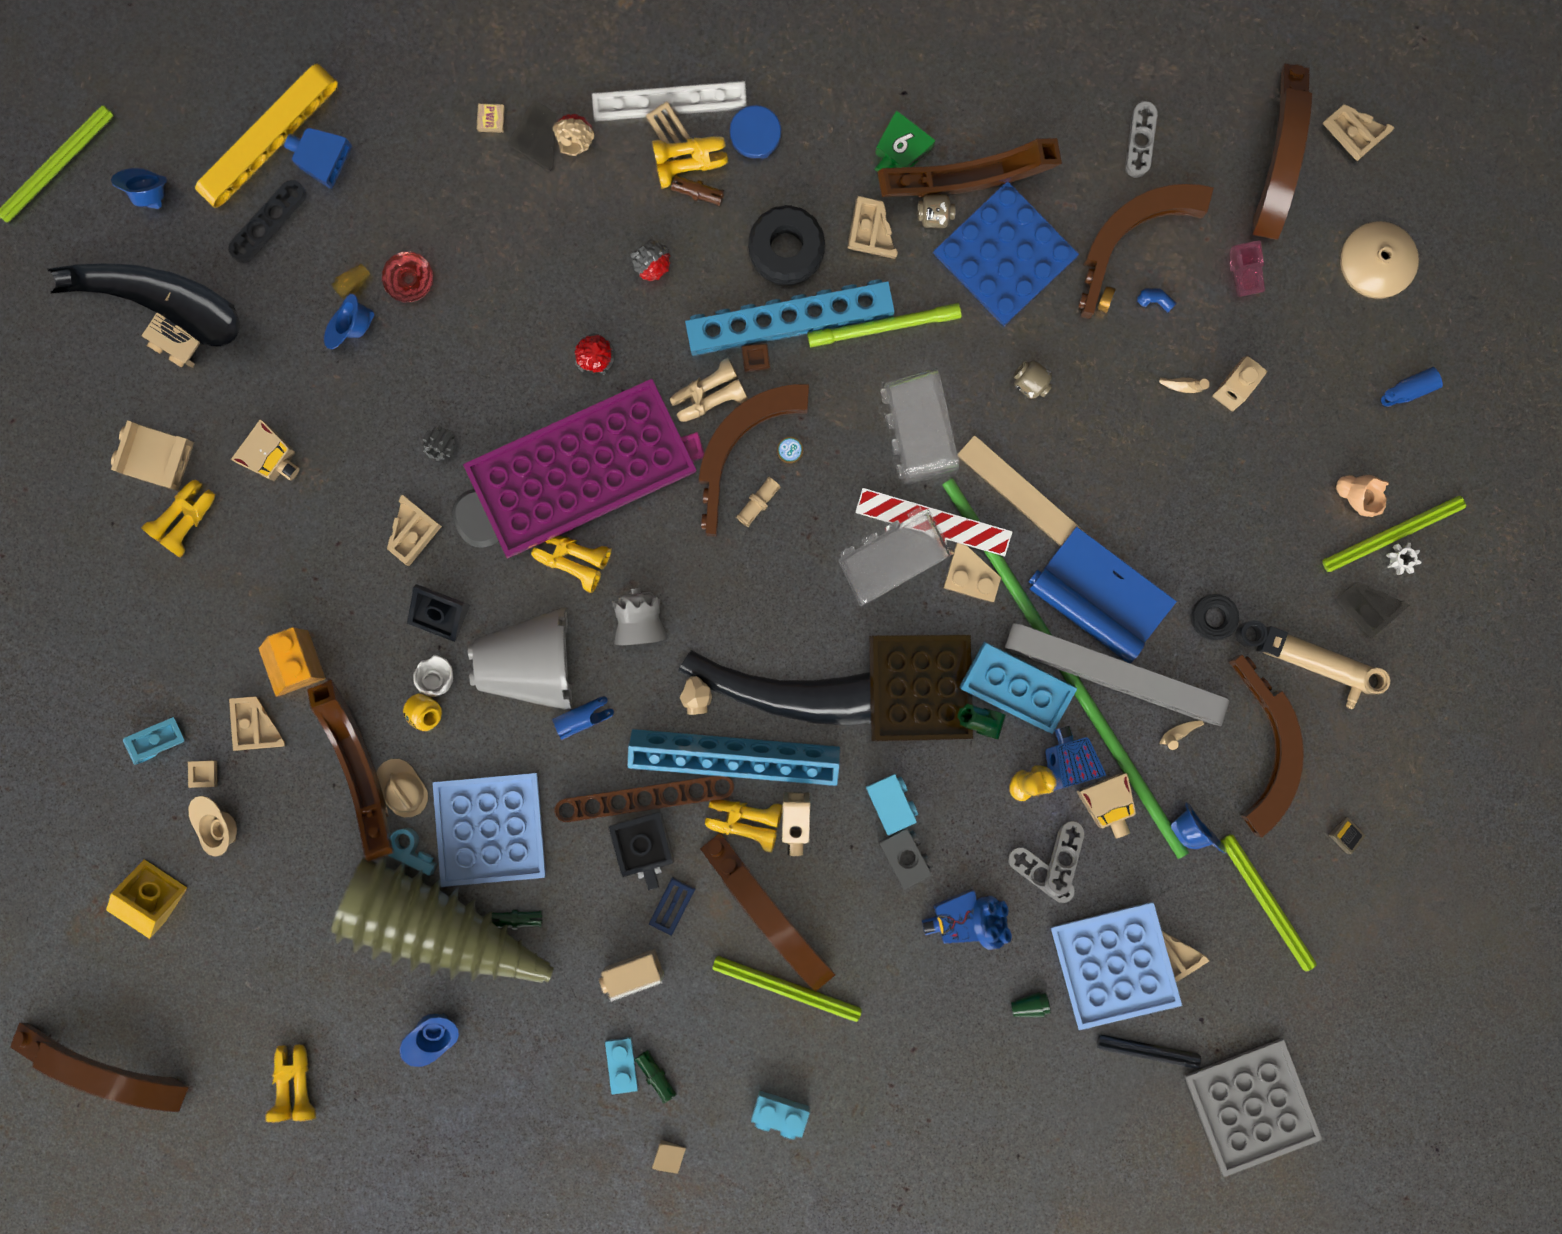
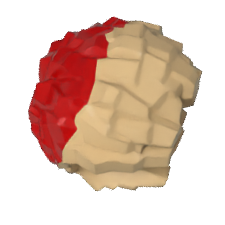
M578 114L562 116L553 126L560 152L577 156V154L588 150L594 139L592 125L586 121L584 116H578Z

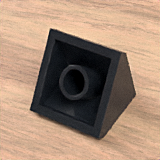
M415 584L407 624L455 642L470 605Z

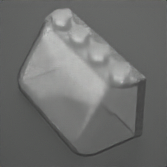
M938 368L925 370L884 383V389H880L882 402L883 404H888L890 414H886L888 429H893L895 439H891L894 455L899 454L901 463L897 464L899 479H904L905 485L956 475L959 470V462Z
M919 507L908 513L909 519L900 524L896 520L884 527L887 531L884 534L877 536L874 533L863 539L864 545L855 550L851 546L840 553L842 558L838 560V563L860 607L954 554L929 509L923 511Z

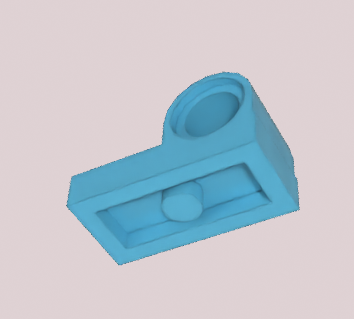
M174 717L123 738V743L134 765L145 762L155 757L158 753L185 741Z
M403 828L393 832L391 842L394 853L388 856L402 863L404 862V864L419 871L422 870L427 875L434 874L438 866L437 863L433 862L434 857L422 851H419L418 854L414 853L419 843V836L416 831L411 828ZM401 834H406L410 838V845L407 848L399 844Z

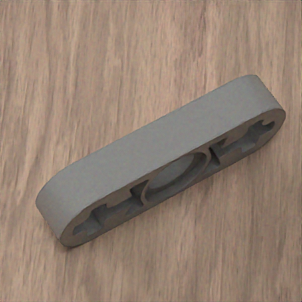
M1146 101L1139 103L1132 113L1126 171L1135 178L1144 176L1151 166L1157 109L1154 104ZM1145 109L1147 114L1151 116H1148L1145 127H1140L1143 117L1139 113ZM1139 133L1145 134L1148 137V144L1145 146L1137 145L1134 140L1135 135ZM1138 153H1143L1140 163L1144 166L1140 170H1136V165H1132V163H1135Z
M1071 821L1062 825L1057 834L1045 879V888L1053 896L1066 894L1072 885L1084 839V829L1077 822ZM1072 828L1073 834L1077 836L1071 839L1069 846H1061L1068 843L1069 835L1066 834V831ZM1060 852H1066L1070 855L1071 863L1069 866L1060 864L1058 860ZM1060 871H1067L1068 874L1064 873L1060 878V883L1064 884V887L1057 890L1056 884L1052 883L1053 880L1058 879Z
M1015 847L1009 852L1007 857L1009 865L1055 901L1066 903L1073 898V885H1071L1066 896L1061 895L1057 897L1047 892L1045 881L1037 882L1034 879V871L1037 868L1043 867L1048 871L1049 866L1023 847ZM1024 852V859L1032 864L1033 859L1037 862L1030 867L1028 874L1024 873L1028 869L1021 863L1017 866L1014 864L1016 862L1014 858L1016 853L1021 855ZM1059 874L1058 879L1054 880V882L1059 886H1064V884L1060 883L1061 875Z

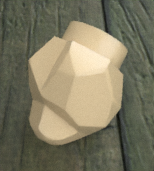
M692 676L686 680L680 700L683 706L687 707L688 715L708 713L707 706L710 705L712 699L710 687L699 677Z

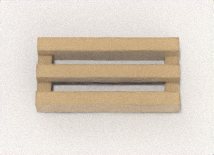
M668 101L645 115L661 141L670 143L653 116L655 115L658 116L674 143H681L661 112L664 109L684 140L687 142V138H690Z

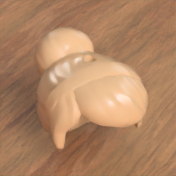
M1348 475L1341 477L1337 481L1336 490L1341 497L1348 499L1350 505L1359 515L1374 517L1383 514L1386 508L1387 498L1383 492L1386 490L1389 482L1373 475H1363L1357 478Z

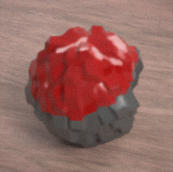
M649 240L630 254L634 264V271L638 272L639 277L644 280H659L661 276L669 271V249L655 240Z
M593 333L585 338L583 337L575 347V364L582 373L586 370L599 372L603 375L606 374V370L614 363V347L610 341L599 334Z

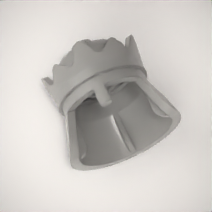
M640 587L631 588L630 593L621 595L617 603L612 601L616 618L618 619L614 645L644 644L668 639L659 618L660 599L656 595H653L651 592H641Z

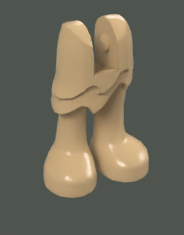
M729 358L722 360L718 370L703 380L698 378L696 381H692L688 386L677 391L670 398L672 406L679 405L690 399L693 405L677 413V417L681 422H687L705 415L706 411L725 401L735 400L742 404L749 399L741 382L737 379V373ZM733 381L724 388L706 397V391L724 382Z

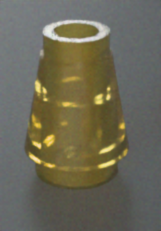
M360 263L358 266L335 277V281L331 286L345 300L349 294H355L370 276V273Z

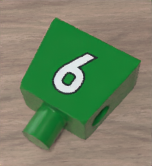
M896 111L876 147V154L882 159L875 167L876 172L882 168L914 167L934 148L936 140Z

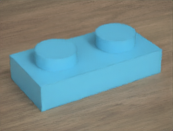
M632 1037L606 1040L605 1047L611 1095L638 1091Z

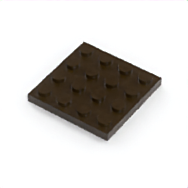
M971 635L869 636L871 741L973 739V730L961 726L957 718L960 708L965 707L966 704L973 705L972 694L960 688L972 665Z

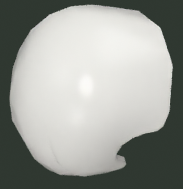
M433 655L432 658L422 660L418 664L413 674L414 685L424 695L430 697L440 696L446 693L453 683V668L447 659Z

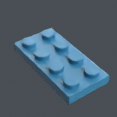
M985 641L960 685L962 690L1051 734L1056 729L1077 690L1075 686Z

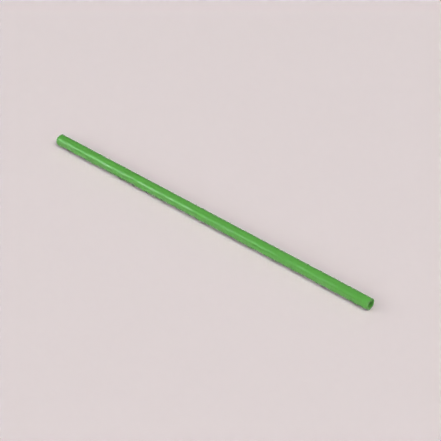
M953 478L942 484L962 517L981 522ZM984 551L1031 627L1052 635L1003 556ZM1059 670L1065 681L1077 688L1074 695L1123 773H1127L1130 784L1176 857L1180 859L1187 855L1189 851L1186 846L1179 841L1173 832L1169 819L1080 678Z

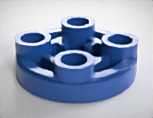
M752 105L741 109L734 116L730 125L732 145L739 153L746 157H768L776 149L781 138V125L777 116L770 109L759 105Z
M993 896L979 898L973 910V923L977 938L982 946L988 950L999 949L1005 943H1010L1012 939L1006 918L1009 913L1007 903L1005 901L999 902Z

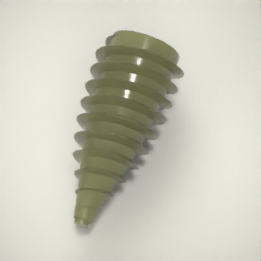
M386 856L382 857L377 863L374 861L368 862L365 857L362 858L346 890L331 930L332 933L336 934L337 944L344 938L353 940L354 954L361 947L367 945L372 947V960H375L383 951L391 953L392 967L402 957L408 958L411 963V972L421 963L430 964L431 977L440 968H450L451 981L460 971L471 972L472 982L479 974L493 975L494 981L498 976L512 977L515 980L519 978L542 983L543 981L549 982L554 967L549 966L550 963L523 946L522 940L517 942L508 935L507 924L500 929L491 922L492 910L483 917L475 911V898L464 906L458 901V888L447 896L440 891V879L430 887L423 883L422 870L414 878L405 875L404 862L395 870L386 867Z

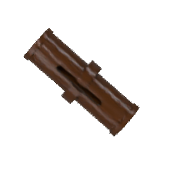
M675 175L673 179L675 182H672L671 191L692 196V200L698 201L701 199L717 206L721 205V199L724 197L725 190L704 185V182L700 180L695 182Z

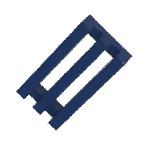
M672 877L649 925L672 936L696 888ZM676 885L679 888L663 920L659 924L656 920L673 886ZM683 890H686L688 893L669 929L665 925Z

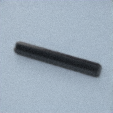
M1100 1035L1097 1042V1048L1104 1051L1198 1069L1201 1064V1056L1196 1053Z

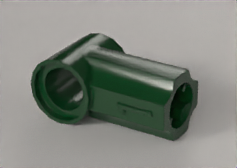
M970 704L960 708L957 716L961 726L976 730L978 734L999 740L1006 717L1003 713L986 708L982 709Z

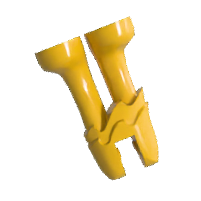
M723 137L687 138V142L665 143L661 140L652 141L661 188L669 187L673 176L678 173L692 170H712L724 166L728 162V155L725 152L709 154V152L725 147L726 144ZM691 154L692 158L667 161L675 156Z
M196 479L188 482L174 496V502L155 521L146 522L141 527L143 531L179 558L185 553L182 543L184 536L194 524L196 527L198 526L215 498V493L207 490L195 503L193 498L202 487V483ZM183 511V518L165 536L168 527L176 519V517Z
M560 535L545 541L549 545L556 546L553 555L545 550L533 547L531 555L537 561L551 568H558L576 576L581 580L583 589L589 593L595 591L601 577V572L571 561L567 557L573 555L599 569H604L611 555V548L609 547L586 548L576 544L577 540Z
M1034 765L1031 768V772L1019 770L1015 773L1010 781L1009 791L1014 799L1026 801L1031 796L1053 792L1052 790L1056 786V778L1048 767Z
M718 799L709 802V808L727 812L726 821L706 817L705 825L709 829L722 834H735L753 839L760 843L764 851L773 852L777 830L739 823L738 821L744 818L778 828L783 811L782 804H773L768 809L747 807L748 803H740V801L734 802Z
M302 1044L294 1046L293 1065H288L286 1045H280L276 1048L272 1084L276 1082V1102L266 1112V1122H281L291 1118L293 1121H305L316 1118V1110L310 1104L308 1098L306 1074L309 1069L307 1051ZM294 1077L295 1102L292 1111L289 1080Z

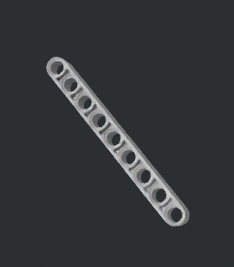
M1012 624L1005 645V650L1206 723L1222 726L1229 700L1222 696L1027 626Z

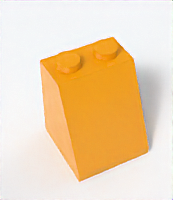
M299 628L287 629L268 636L259 647L276 697L326 679L308 630Z

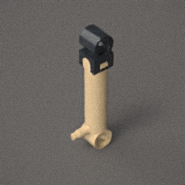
M1260 621L1244 622L1236 630V639L1244 647L1258 646L1256 651L1272 658L1282 659L1351 686L1346 703L1347 708L1354 709L1361 691L1365 694H1380L1385 692L1390 686V677L1385 670L1371 667L1296 638L1276 627H1265ZM1249 627L1256 630L1257 636L1254 641L1247 638L1246 631ZM1372 674L1378 679V685L1375 688H1372L1369 684V678Z

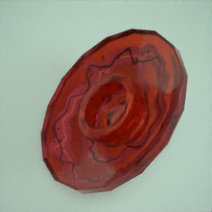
M400 252L393 255L385 263L382 270V284L385 291L393 299L401 302H415L423 298L429 292L433 283V271L429 262L414 252ZM412 275L413 281L411 283H406V276Z

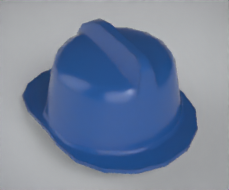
M130 168L114 174L111 182L116 188L125 191L135 206L159 209L161 207V200L165 195L164 184L167 182V179L149 170Z
M349 294L345 298L341 307L327 325L324 344L328 349L338 347L345 338L362 337L374 317V312L359 303L355 294Z
M1186 802L1187 810L1171 824V828L1179 841L1190 849H1200L1213 844L1221 852L1226 853V848L1222 842L1200 820L1191 805Z
M433 1013L423 1016L418 1021L416 1028L402 1040L399 1048L400 1057L410 1066L422 1067L429 1065L457 1042L459 1036L457 1026L444 1013Z

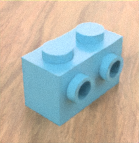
M892 774L865 786L887 835L917 823L915 816L919 814L913 801L907 802L904 792L908 790L902 777L897 778L895 774Z
M759 1091L751 1122L756 1123L755 1127L764 1131H770L771 1128L781 1131L780 1135L789 1139H795L796 1136L802 1138L809 1117L810 1107Z

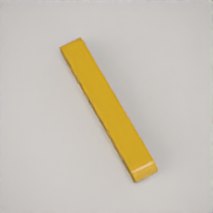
M320 64L312 65L200 178L195 186V190L214 208L223 205L285 142L287 136L293 134L335 91L338 81Z

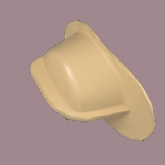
M401 759L385 761L376 773L386 804L396 815L401 817H414L420 814L428 802V792L425 785L408 762Z
M198 796L190 802L188 808L189 818L203 850L208 855L214 857L221 856L226 852L229 844L236 841L237 825L234 818L230 814L220 811L216 803L208 797Z

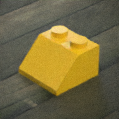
M144 859L111 893L106 910L150 939L167 921L186 892L187 887Z

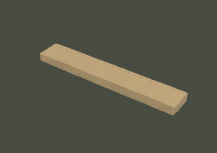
M975 435L957 454L961 460L1058 545H1063L1076 526L1080 528Z

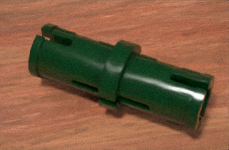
M513 909L512 912H492L491 919H499V921L491 922L498 928H502L507 924V928L512 927V930H519V927L542 928L543 920H532V918H543L542 910L519 912L518 909Z
M646 1050L634 1060L647 1077L645 1080L647 1084L653 1086L664 1104L671 1100L672 1096L675 1097L677 1093L664 1074L666 1072L664 1069L659 1068L649 1053L650 1051Z

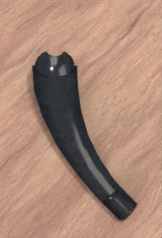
M108 263L77 264L48 269V272L55 279V288L51 291V294L84 291L106 293L131 300L162 315L202 345L225 346L235 340L240 329V321L235 306L208 287L172 272L139 265Z
M692 650L688 653L678 672L689 678L692 676L699 677L710 687V690L772 715L813 724L852 726L871 723L870 672L822 680H776L749 675L719 665Z

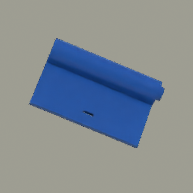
M1077 526L1042 572L1037 569L1028 581L1032 584L1029 588L1032 592L1130 664L1139 655L1145 646L1146 640L1177 602Z

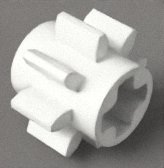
M1406 543L1403 549L1399 544L1393 545L1395 552L1386 554L1390 558V564L1387 567L1397 569V575L1403 574L1404 570L1409 574L1414 573L1412 566L1421 564V561L1417 560V554L1420 550L1414 551L1411 549V543ZM1404 554V558L1407 559V563H1404V560L1400 558V555Z

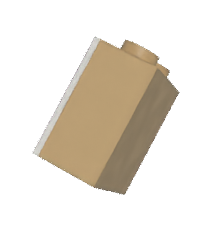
M653 949L606 966L601 973L602 977L599 978L603 992H608L612 1001L662 983L665 975L656 950Z

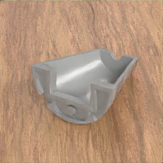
M567 607L556 609L475 639L474 644H468L469 660H473V670L469 672L470 685H476L478 691L566 711L573 710L572 686L568 682L566 633H568Z

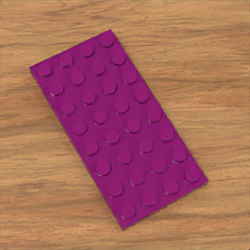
M653 379L647 380L463 464L507 559L696 472V468Z

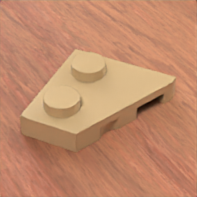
M1345 104L1323 122L1324 126L1356 161L1394 129L1390 124L1384 126L1372 121L1374 117L1365 113H1359L1356 109Z
M858 196L855 202L847 248L895 259L897 257V250L893 246L892 232L889 223L886 221V211L883 202Z
M402 495L399 499L401 505L398 517L394 519L393 534L389 538L387 550L405 565L410 566L442 526Z
M956 543L944 589L994 603L1001 577L967 545Z
M257 697L229 699L233 751L285 746L283 738Z
M1162 931L1176 982L1209 962L1206 955Z

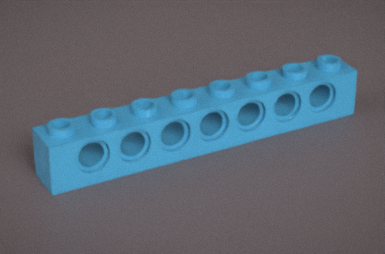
M880 279L867 282V286L857 287L856 284L847 285L841 288L842 291L832 292L831 289L816 292V296L806 297V294L795 295L791 297L790 301L781 302L780 299L767 301L764 306L756 307L755 304H749L740 307L741 310L731 312L730 309L716 311L715 315L705 317V314L693 315L690 317V320L685 321L691 354L695 356L803 335L816 330L834 329L893 317L895 311L889 281L882 283ZM863 296L869 297L872 300V304L869 307H862L858 303V299ZM837 301H842L846 304L847 309L843 312H837L834 310L833 304ZM812 306H817L821 309L822 313L818 317H812L808 314L807 310ZM786 311H792L797 317L794 321L787 322L782 318V315ZM761 316H767L771 319V323L766 327H761L757 324V320ZM735 321H742L746 324L745 329L741 332L734 331L731 326ZM710 326H717L721 330L719 335L715 337L707 335L706 331Z
M632 729L628 746V768L833 786H837L840 761V747L637 729Z

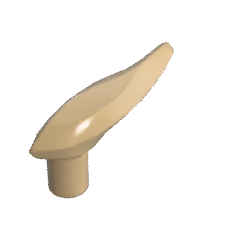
M1185 377L1159 379V383L1166 387L1184 393H1197L1209 387L1207 379L1197 380Z
M1192 721L1175 726L1163 735L1159 744H1167L1169 749L1175 750L1179 746L1178 740L1187 736L1192 730L1204 725V722Z

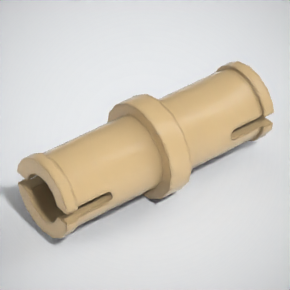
M768 477L755 494H751L749 497L750 501L736 518L742 524L749 527L761 510L765 511L768 507L767 503L778 489L781 488L780 485Z

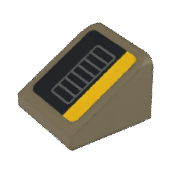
M1345 817L1328 834L1346 854L1350 855L1366 836L1348 817Z

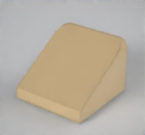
M661 1140L652 1169L678 1174L686 1147Z

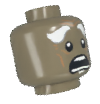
M927 194L923 197V201L919 200L918 221H922V225L925 228H946L949 225V220L955 219V204H950V198L947 195Z
M1035 360L1030 362L1024 361L1013 375L1015 378L1014 386L1030 399H1034L1039 395L1044 397L1052 388V384H1050L1052 373Z

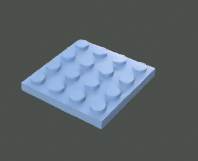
M538 773L432 782L441 887L546 877Z
M1153 901L1051 926L1079 1030L1182 1006Z

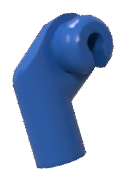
M1145 288L1137 297V301L1141 306L1146 307L1150 302L1158 303L1166 312H1169L1177 304L1160 288Z

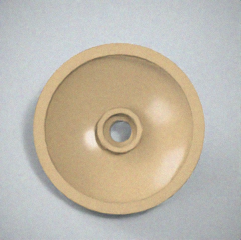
M1379 221L1362 225L1351 233L1343 245L1340 263L1346 281L1354 290L1364 296L1380 299L1392 297L1409 286L1416 275L1419 257L1413 239L1405 230L1395 224ZM1382 252L1388 254V260L1382 258Z

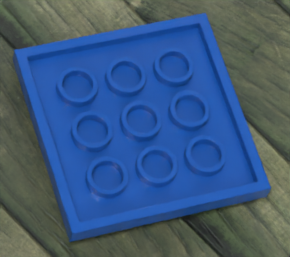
M1009 182L1005 183L933 252L1003 326L1013 319L1079 255Z

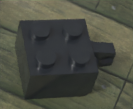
M656 812L608 826L622 877L637 873L639 879L645 877L648 891L659 888L656 874L662 873V866L675 862L662 812Z

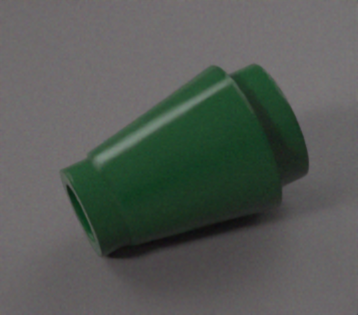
M1039 991L1011 1002L1014 1018L1045 1017L1046 1014H1051L1047 993L1041 994Z

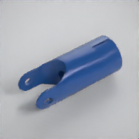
M1435 367L1426 369L1401 380L1395 387L1388 389L1385 395L1382 396L1381 403L1389 407L1397 403L1410 402L1442 388V378Z
M599 697L553 718L554 726L560 738L563 740L612 717L614 714L613 709L593 713L595 709L607 703V697Z

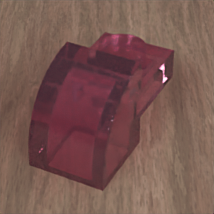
M1260 240L1234 245L1230 249V270L1234 272L1237 297L1265 292L1262 273L1264 260Z

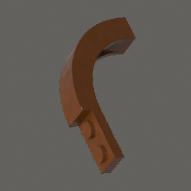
M1284 63L1281 71L1278 130L1266 183L1253 217V235L1279 239L1297 185L1306 147L1312 106V93L1309 92L1310 68L1301 65Z
M1044 138L1035 139L1015 149L977 160L940 166L882 168L877 173L882 197L918 195L919 198H923L927 194L953 195L995 187L1044 172L1062 164L1058 139Z
M1175 184L1159 187L1133 198L1118 209L1104 224L1087 253L1084 265L1093 267V269H1088L1085 283L1089 285L1087 292H1082L1078 308H1082L1080 316L1088 319L1093 316L1110 255L1115 245L1126 233L1137 225L1160 216L1188 215L1202 219L1208 212L1214 187L1196 184Z
M809 384L780 386L759 393L735 408L716 429L704 453L699 474V483L709 485V488H704L703 503L708 505L707 514H702L701 529H706L707 536H717L721 476L725 462L733 447L746 432L765 420L786 414H807Z
M1237 655L1228 662L1265 711L1270 721L1275 741V759L1269 782L1256 802L1240 815L1256 837L1262 838L1282 819L1296 795L1303 770V739L1297 716L1284 692L1275 691L1272 694L1270 692L1272 687L1264 677L1260 679L1254 671L1257 669L1254 662L1248 656Z
M332 680L307 689L311 710L325 730L347 780L357 816L364 857L368 862L394 853L386 818L389 815L382 788L364 739L345 700Z
M718 833L700 848L739 904L785 960L815 992L835 976V973L823 957L784 915L721 833Z
M19 1022L10 1048L33 1062L32 1068L40 1073L85 1093L130 1106L158 1111L179 1112L189 1088L173 1077L137 1073L90 1059L61 1045L29 1023Z

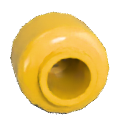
M418 693L412 695L406 701L403 715L406 721L417 730L429 731L440 722L442 709L433 698Z

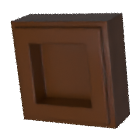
M767 343L742 346L745 373L770 370Z

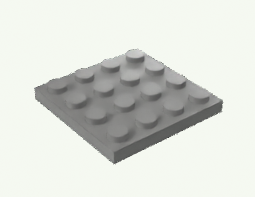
M1282 1038L1184 1075L1223 1177L1322 1140L1286 1043Z

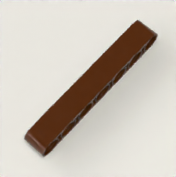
M708 776L570 797L560 800L556 804L555 815L562 822H573L724 799L733 793L734 782L731 777ZM720 779H725L730 784V789L725 794L718 793L715 788L716 782ZM694 783L701 784L704 788L703 796L699 798L693 797L690 794V786ZM667 787H673L677 790V800L670 802L665 799L664 791ZM641 791H647L652 796V802L647 806L642 805L638 800ZM616 795H622L626 799V806L623 809H617L613 806V798ZM590 799H596L600 803V810L597 813H591L587 809V803ZM564 803H570L574 807V814L571 817H566L562 814L561 807Z

